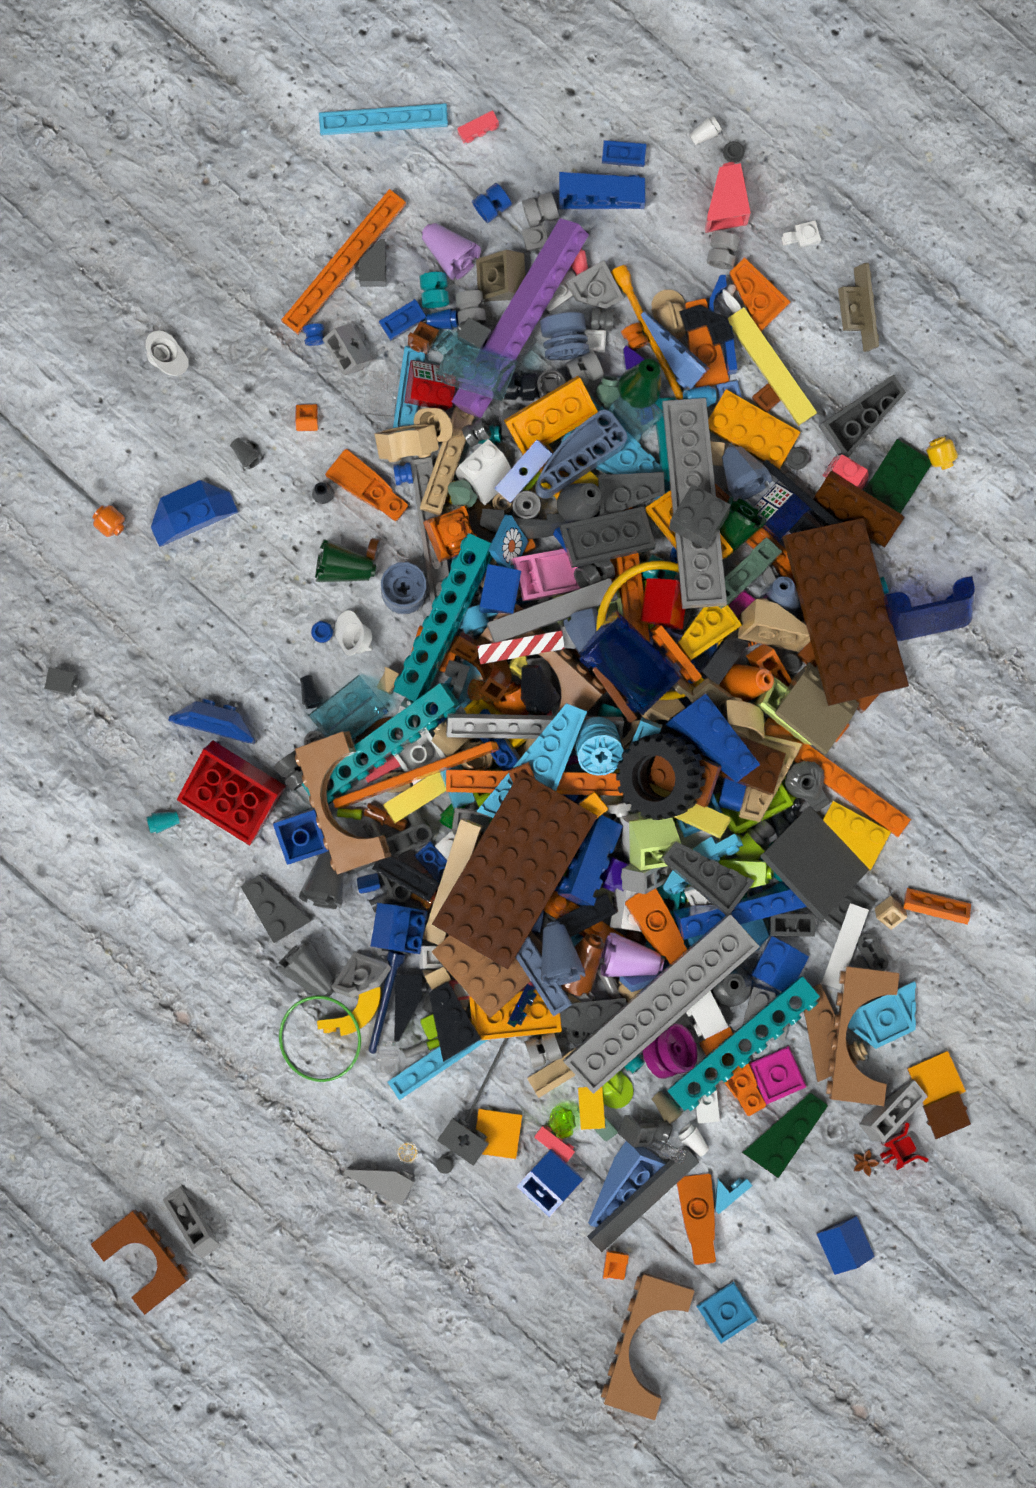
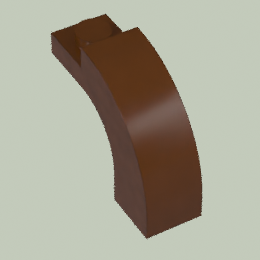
M461 631L450 651L477 668L483 679L479 692L499 703L511 683V670L507 661L501 660L480 664L478 646L490 643L484 638L479 642Z

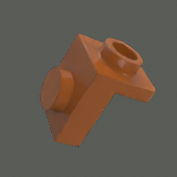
M420 321L415 331L409 333L408 345L416 352L428 354L439 336V330Z

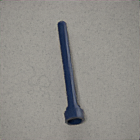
M388 950L386 960H388L391 970L386 976L368 1049L371 1054H375L378 1049L397 969L404 963L405 954L402 952Z

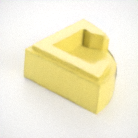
M526 656L513 658L509 664L511 672L520 679L522 667L528 665Z

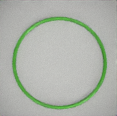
M310 996L296 1002L284 1015L279 1029V1044L285 1061L298 1075L311 1081L328 1082L342 1077L353 1067L361 1049V1033L356 1018L344 1004L327 996ZM325 999L338 1004L350 1015L356 1026L358 1035L356 1055L346 1070L331 1078L318 1079L301 1073L291 1064L284 1051L282 1042L284 1023L296 1006L308 1000Z

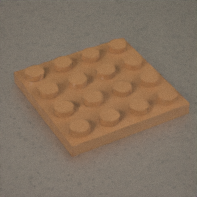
M531 931L529 936L542 955V942ZM450 935L431 951L490 1018L531 982L516 957L510 968L506 969Z

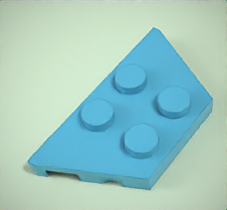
M915 981L898 988L897 995H884L860 1006L851 1017L848 1028L875 1049L915 1031Z

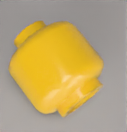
M945 436L930 441L926 451L932 466L941 467L942 470L954 466L953 461L958 458V453L953 441L946 439Z

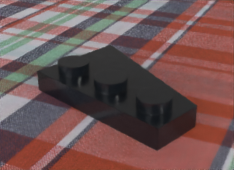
M449 982L429 992L442 1059L445 1062L482 1038Z

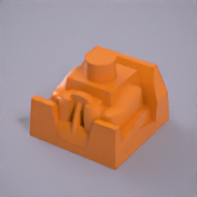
M465 505L423 522L439 563L458 556L461 550V542L467 537L468 533L477 537L469 523V516Z

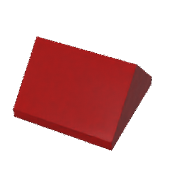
M647 578L640 622L682 630L685 609H682L680 582L671 579Z

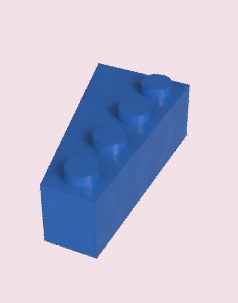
M559 172V210L645 208V178L639 175L617 176Z
M707 694L700 697L666 724L670 729H674L681 737L685 738L686 742H690L703 756H707L714 763L721 765L720 770L736 783L760 765Z
M603 815L595 820L568 866L569 869L566 875L561 878L558 884V895L578 905L594 906L596 898L593 897L596 889L599 890L603 881L600 880V875L608 868L610 863L609 857H607L608 853L614 851L623 825Z

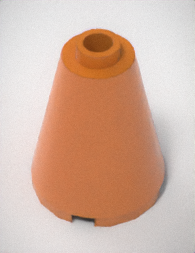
M733 664L719 686L735 698H741L743 702H750L770 690L773 686L774 678L767 669Z

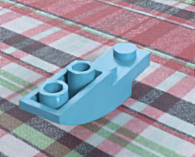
M736 834L720 842H717L711 836L692 850L708 859L719 862L720 857L738 852L739 847L743 846V843ZM672 871L663 888L669 894H678L685 890V886L688 883Z

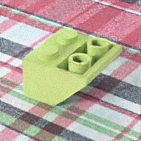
M673 818L629 820L630 863L641 871L666 867L667 865L660 858L672 842L676 841L681 844Z

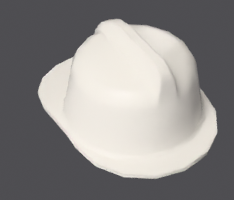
M154 331L148 335L145 341L148 361L168 375H182L189 366L188 358L176 340L164 331Z
M347 610L339 615L335 624V636L344 653L352 656L355 653L361 654L365 651H371L373 649L371 646V630L362 624L359 617L353 611Z

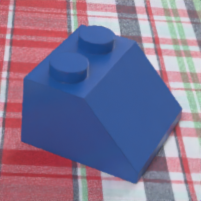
M310 808L273 822L287 865L329 851L323 843V831L316 822L317 813L315 808Z
M770 936L750 976L783 992L798 979L809 956L787 943Z

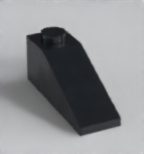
M396 975L394 1041H400L423 997V993H427V980H423V975Z

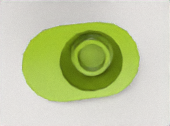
M621 1071L602 1086L603 1104L609 1108L618 1109L625 1107L631 1101L634 1092L633 1086Z

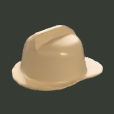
M674 290L658 292L651 303L653 317L676 339H679L686 334L679 315V311L686 309L685 301Z
M423 408L415 414L414 425H435L438 442L448 441L452 437L453 427L451 418L441 408Z

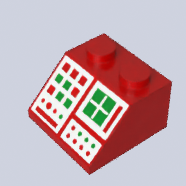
M411 360L404 403L428 408H441L444 411L451 408L453 404L451 401L453 400L455 390L453 368Z

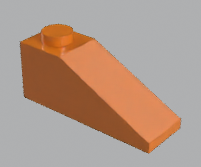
M762 644L746 655L752 667L769 670L773 678H777L789 687L792 680L773 648Z

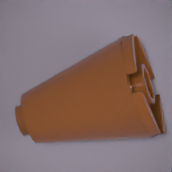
M596 934L585 935L574 946L585 969L586 976L580 975V980L561 985L563 990L570 994L582 996L583 993H586V995H589L593 988L605 947L602 938Z

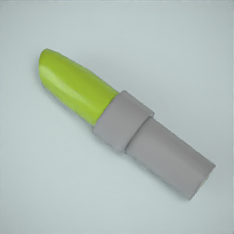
M437 1038L428 1042L424 1041L417 1046L403 1050L406 1059L439 1047V1040Z

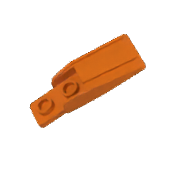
M706 299L685 303L686 309L697 305L708 308ZM707 327L688 332L689 350L710 368L695 387L727 383L729 377L721 346L713 347Z
M347 449L340 454L325 474L327 478L351 495L376 510L382 511L393 521H398L408 508V504L394 494L391 487L376 472Z
M656 888L646 894L637 893L625 901L627 909L647 941L661 956L666 957L670 965L687 951L678 927Z
M728 1027L700 1042V1047L706 1056L733 1034L731 1028ZM726 1053L722 1056L721 1060L725 1066H729L733 1063L734 1058L732 1054ZM749 1063L743 1068L736 1067L732 1071L734 1075L724 1084L733 1096L738 1099L746 1115L751 1116L765 1108L766 1103L756 1088L757 1083Z
M711 1175L684 1176L677 1183L684 1227L692 1247L693 1262L695 1265L715 1263L716 1257L713 1242L715 1240V1218Z

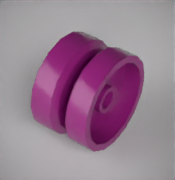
M680 1024L671 1025L643 1050L647 1067L652 1074L661 1079L690 1071L697 1063L698 1053L694 1038L688 1029Z

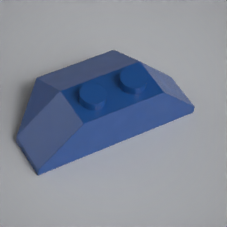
M199 480L160 498L151 529L159 547H162L239 512L230 492Z
M203 699L202 702H193L169 716L168 719L169 722L255 745V739L241 714L236 712L235 707L223 705V708L215 706V702Z

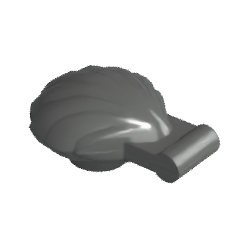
M809 761L795 763L787 772L785 785L787 792L793 795V797L806 799L809 806L815 812L831 803L822 790L824 771L817 763Z

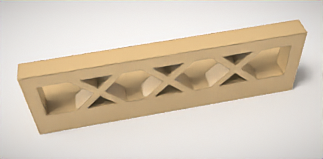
M575 1049L563 1055L562 1059L550 1063L527 1078L538 1098L575 1076L573 1071L563 1061Z

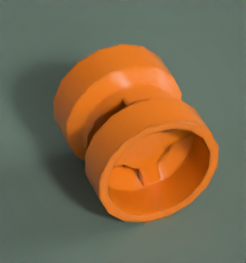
M640 322L631 324L621 331L623 338L628 341L627 346L633 351L649 343L647 336L642 333L643 328Z

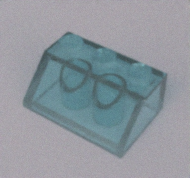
M457 343L444 354L437 375L444 384L502 401L518 361Z
M358 675L327 699L321 706L308 714V716L325 737L349 731L353 740L389 711L361 676Z

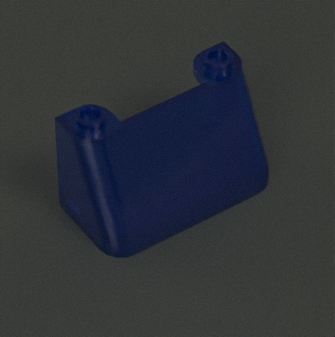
M969 576L958 579L952 587L953 593L946 597L945 600L913 607L909 597L903 592L886 594L883 598L888 619L893 625L897 642L968 626L973 619L975 595L973 577Z
M616 610L605 620L579 652L581 656L579 660L587 668L590 666L596 667L626 696L628 700L626 705L634 713L638 711L644 715L680 679L676 668Z

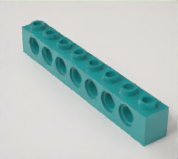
M470 533L462 540L461 550L451 563V571L441 584L442 590L439 596L433 600V609L430 615L423 621L422 632L413 642L414 648L411 655H408L405 659L404 669L394 682V692L415 702L429 691L483 579L487 566L493 558L488 551L491 543ZM475 554V561L469 564L468 559L470 555ZM462 574H466V580L460 584L459 577ZM456 593L457 598L455 602L450 604V596ZM446 613L447 619L444 623H441L440 617ZM437 633V640L431 643L432 634ZM427 652L428 659L422 663L421 657ZM418 672V680L413 683L412 675Z
M439 683L354 745L356 752L344 758L335 767L330 776L334 786L331 790L327 787L328 805L333 802L336 794L339 792L343 794L353 787L351 783L357 779L361 781L369 776V770L374 767L378 769L387 762L386 758L391 754L396 756L404 750L403 746L408 742L412 744L422 737L420 733L426 729L430 731L439 725L438 720L443 717L447 718V714L457 712L455 708L460 704L446 683ZM433 702L438 706L436 714H432L430 711V705ZM415 715L419 716L421 720L418 727H415L412 722ZM397 728L403 731V737L400 740L395 736ZM381 740L386 745L384 752L378 749V743ZM363 753L368 756L366 765L361 762V755ZM346 765L351 769L349 777H346L343 772ZM302 783V786L310 796L308 787H305L304 783Z
M803 976L799 977L696 1064L693 1069L667 1089L668 1093L684 1111L687 1109L692 1111L700 1104L698 1100L703 1095L708 1097L717 1090L716 1084L721 1080L724 1083L734 1075L732 1071L736 1067L743 1068L751 1061L749 1056L755 1051L757 1054L761 1053L768 1046L766 1044L768 1040L772 1037L776 1040L785 1032L783 1028L790 1023L792 1026L802 1018L799 1015L805 1009L808 1011L813 1009L818 1004L817 999L820 996ZM793 996H797L801 1000V1004L797 1009H793L789 1004V1000ZM777 1010L782 1011L784 1014V1019L780 1023L774 1022L772 1018L773 1013ZM763 1024L766 1026L767 1034L764 1037L756 1035L755 1030L758 1025ZM742 1039H748L750 1042V1048L745 1052L741 1051L738 1046ZM726 1053L732 1054L734 1058L733 1063L729 1066H725L721 1060L722 1056ZM707 1068H715L717 1075L713 1080L705 1078V1070ZM691 1082L699 1084L700 1090L698 1093L690 1094L688 1092V1085Z

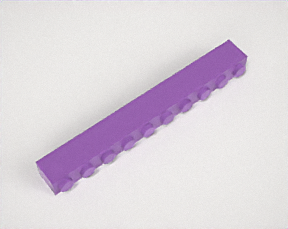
M562 218L558 220L451 401L463 412L478 418L483 416L589 236L578 223Z

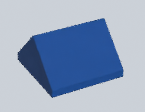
M488 564L479 612L513 614L521 571Z
M857 1216L816 1233L834 1275L857 1269L875 1257Z

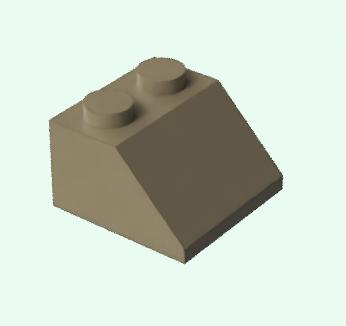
M503 250L476 259L478 290L483 292L484 302L512 300L526 276L524 253Z

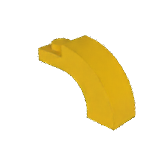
M381 987L359 994L357 1006L352 1014L356 1018L360 1029L366 1026L376 1014L381 1000ZM350 1015L343 1018L317 1021L318 1029H323V1033L337 1032L336 1027H340L341 1036L357 1031Z

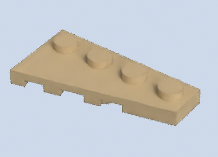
M765 735V742H758L784 752L786 755L772 795L746 786L739 814L740 818L761 822L802 746L801 743Z

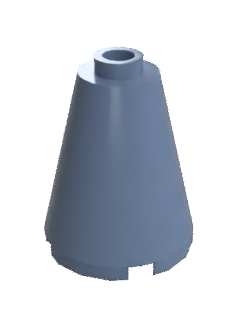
M788 577L777 578L760 595V598L777 603L794 617H797L802 610L796 586Z
M557 921L548 923L547 927L543 929L542 984L550 986V982L557 981L558 985H564L580 980V975L585 977V969L565 925Z

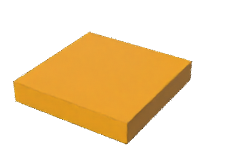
M948 1051L907 1068L911 1079L915 1080L928 1096L922 1102L923 1106L957 1091L959 1094L966 1092Z
M479 1109L476 1130L487 1136L486 1141L489 1142L482 1154L516 1159L522 1115Z

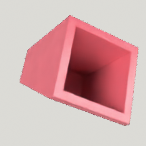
M728 162L719 167L705 224V233L746 226L748 224L751 212L741 163Z

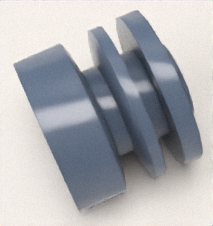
M567 312L551 315L540 320L542 337L551 338L543 343L544 348L547 349L545 351V359L570 360L589 353V345L586 344L588 337L580 335V333L586 330L584 314Z
M398 562L391 565L384 572L381 579V593L385 605L395 613L411 614L424 604L426 599V578L416 565L408 562ZM401 587H405L407 590L406 595H403L401 592Z

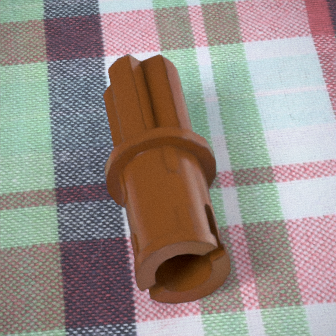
M371 803L367 805L368 809H365L364 816L380 822L382 826L385 824L400 832L406 828L407 820L402 819L394 823L387 811Z

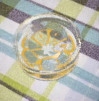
M412 1142L401 1143L396 1150L397 1159L403 1164L413 1163L418 1157L417 1146Z

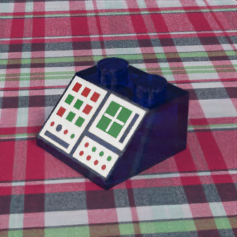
M775 483L754 505L760 511L757 514L760 519L764 516L766 520L763 528L778 542L789 533L790 529L810 509L796 494L778 483Z

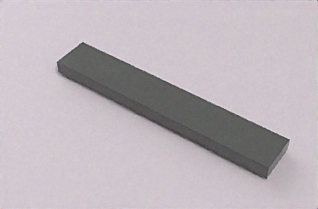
M686 1147L682 1148L587 1236L589 1240L603 1252L689 1173L699 1161Z

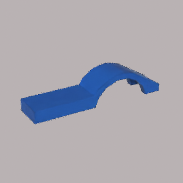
M726 275L719 276L709 299L708 310L714 312V300L727 287ZM734 340L723 343L728 375L736 374L737 372Z

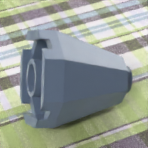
M731 446L725 450L722 459L730 495L734 497V501L738 500L737 497L747 500L766 488L764 484L766 481L769 484L773 481L767 468L743 447Z
M594 608L574 612L571 615L570 621L568 619L564 620L565 629L583 661L590 665L600 664L603 660L596 633L598 612ZM606 615L605 634L608 645L610 623L608 615Z

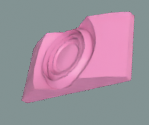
M564 549L512 559L514 568L521 571L519 587L523 601L544 599L581 589L574 578V570L578 567L571 568L568 554Z

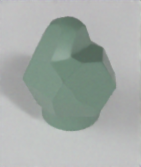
M603 376L602 382L598 384L595 390L598 399L604 403V407L607 409L612 408L620 398L618 390L619 378Z
M460 479L448 485V493L453 505H465L466 508H470L476 502L477 494L473 492V488L468 481Z

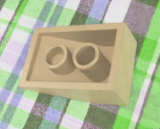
M755 599L740 614L739 621L742 626L738 631L739 639L799 652L810 642L807 626L780 605L769 602L768 599Z

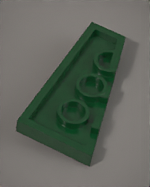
M809 1092L750 1146L744 1149L742 1153L779 1178L828 1105Z

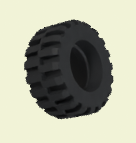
M659 733L639 738L638 741H634L629 745L630 749L624 750L621 755L624 759L618 761L617 768L620 769V773L616 774V780H620L619 793L623 792L625 796L622 800L626 805H632L630 810L634 813L641 812L640 816L646 819L662 820L684 814L688 809L695 806L697 803L695 799L700 798L703 793L700 787L705 786L706 779L702 778V773L706 772L705 766L701 767L699 761L702 760L700 754L694 753L696 748L692 744H685V738L681 736L676 737L675 734ZM654 756H661L666 759L675 773V785L673 791L667 797H662L655 793L647 780V767Z

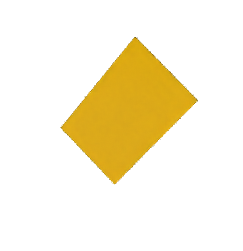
M579 1087L581 1130L605 1128L602 1087L594 1094L587 1087Z

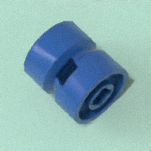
M497 183L486 189L485 195L480 194L472 200L474 208L486 223H490L495 219L499 211L504 212L512 206L508 195Z

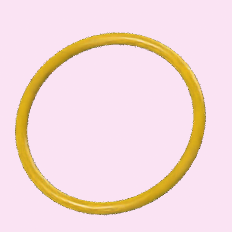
M649 561L629 568L618 576L607 589L600 603L597 615V641L606 666L623 686L646 698L674 700L685 697V695H680L676 690L666 692L649 690L639 686L625 676L614 662L606 641L605 621L609 604L616 591L627 580L649 570L663 569L679 573L678 563ZM701 677L698 681L692 683V685L697 687L704 681V679Z

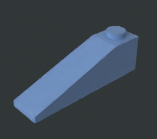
M644 311L641 316L672 371L678 377L676 381L683 388L689 387L692 389L710 368L650 314Z
M626 1141L614 1157L588 1223L590 1226L597 1228L658 1172L666 1162L645 1147H633Z

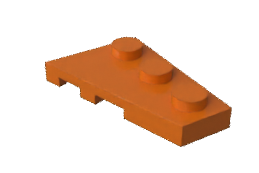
M745 257L729 272V276L748 313L761 332L790 304V301Z

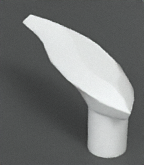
M730 284L726 290L723 289V299L729 309L736 313L741 307L733 296L736 287Z

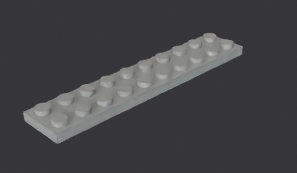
M706 398L662 402L673 515L692 484L716 496ZM718 531L708 550L675 533L682 609L726 606L727 599L720 531Z
M731 914L726 915L563 1060L564 1063L594 1094L760 946Z

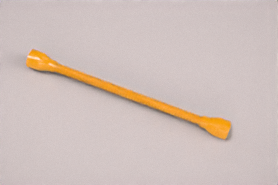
M621 265L613 269L611 274L615 282L627 294L626 296L635 311L638 321H640L644 333H646L645 335L649 340L651 348H653L652 350L657 360H659L658 362L664 375H666L665 377L670 387H672L671 389L676 399L683 400V392H681L682 390L675 380L676 378L670 365H668L666 358L641 316L644 311H642L643 309H641L642 307L634 294L630 272L626 265Z

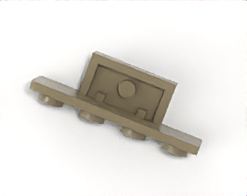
M863 263L854 268L856 287H841L838 289L843 331H861L863 351L869 352L879 347V335L877 333L871 271L869 263Z
M677 673L672 675L673 687L680 695L684 694L694 703L700 697L707 694L722 715L726 700L735 698L710 678L705 679L695 687Z

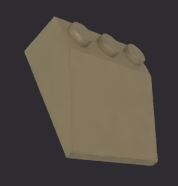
M808 663L794 676L774 714L826 755L853 717L859 703L856 700L828 706L819 670L811 663Z

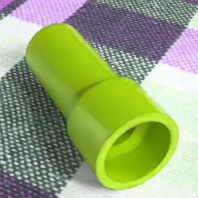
M338 808L337 817L361 820L362 809Z

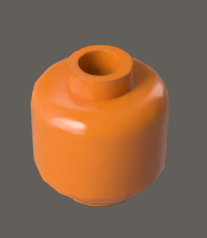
M102 505L92 517L94 519L93 526L106 537H111L114 534L118 536L125 528L123 525L125 521L124 515L112 505Z

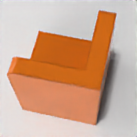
M606 1250L603 1279L624 1280L629 1254Z

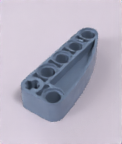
M601 410L575 429L556 449L538 478L536 493L539 497L543 499L552 497L624 448L627 433L610 411ZM599 420H605L609 425L603 426L599 423ZM600 448L604 453L597 454L594 452V449ZM584 460L587 465L580 466L576 461ZM565 471L569 474V477H561L559 472ZM549 483L552 488L544 489L541 484Z

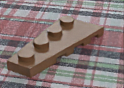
M821 983L812 987L820 996L817 999L818 1004L810 1011L807 1009L803 1011L817 1082L831 1077L832 1072H828L829 1060L834 1057V1050H831L832 1037H836L837 1028L833 1027L835 1014ZM846 1039L848 1054L853 1064L857 1065L858 1063L855 1061Z

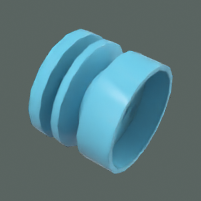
M592 717L583 721L574 744L581 768L587 773L596 776L614 772L617 769L618 761L624 759L621 756L624 749L616 725L603 717Z

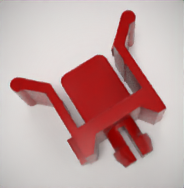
M904 1121L902 1123L903 1126L900 1133L887 1139L885 1142H881L883 1146L889 1148L888 1151H883L880 1154L883 1163L888 1164L891 1160L895 1159L893 1166L896 1170L903 1168L904 1165L917 1158L923 1162H928V1158L917 1154L908 1156L917 1150L911 1137L907 1136L893 1144L894 1141L907 1135L910 1125L908 1122Z

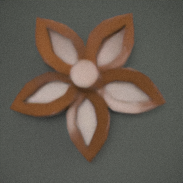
M870 1150L866 1151L863 1156L854 1154V1158L858 1162L854 1171L863 1170L870 1177V1167H875L879 1164L876 1160L871 1159Z

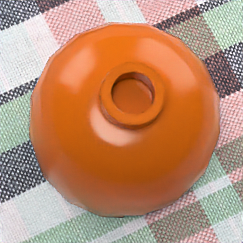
M511 683L499 703L491 699L495 708L504 715L529 714L521 700V684Z

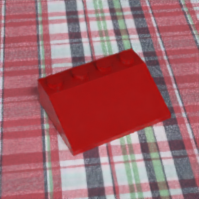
M212 740L203 748L177 801L250 846L279 801L286 785Z

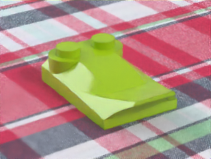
M786 776L761 821L793 805L796 797L787 792L785 785ZM721 792L714 795L718 804ZM720 807L722 814L731 819L728 828L733 834L744 833L749 827L759 823L740 818V812Z

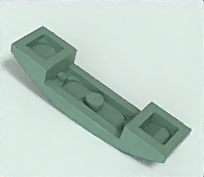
M767 537L724 578L726 606L745 591L782 554V551Z

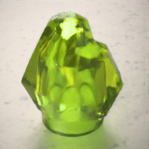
M563 1106L554 1107L549 1117L548 1125L555 1132L557 1138L565 1139L572 1136L573 1129L576 1127L572 1110Z

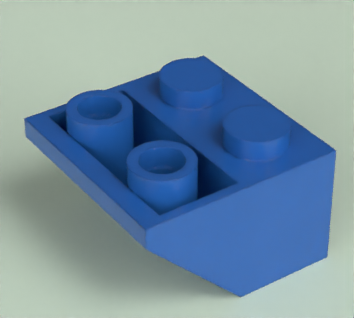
M377 903L370 946L420 954L427 911Z
M551 1149L517 1187L550 1217L584 1179Z

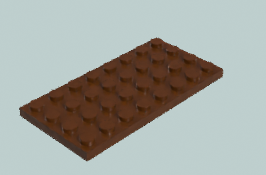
M856 519L783 536L828 706L908 687L909 683L864 519Z
M520 771L432 925L502 967L509 969L598 815Z

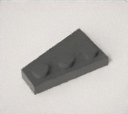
M260 875L241 886L273 943L312 921Z

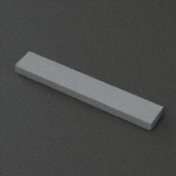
M610 578L487 623L494 643L507 641L571 617L574 612L599 607L612 581ZM616 593L613 596L611 602L618 600Z

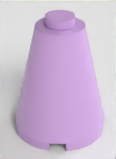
M437 223L428 224L422 231V240L452 280H454V277L457 280L464 277L474 267L472 263L474 258L478 259L481 254V247Z
M610 933V936H607L602 954L605 965L601 964L602 976L657 975L658 971H662L664 959L661 958L660 953L616 933Z

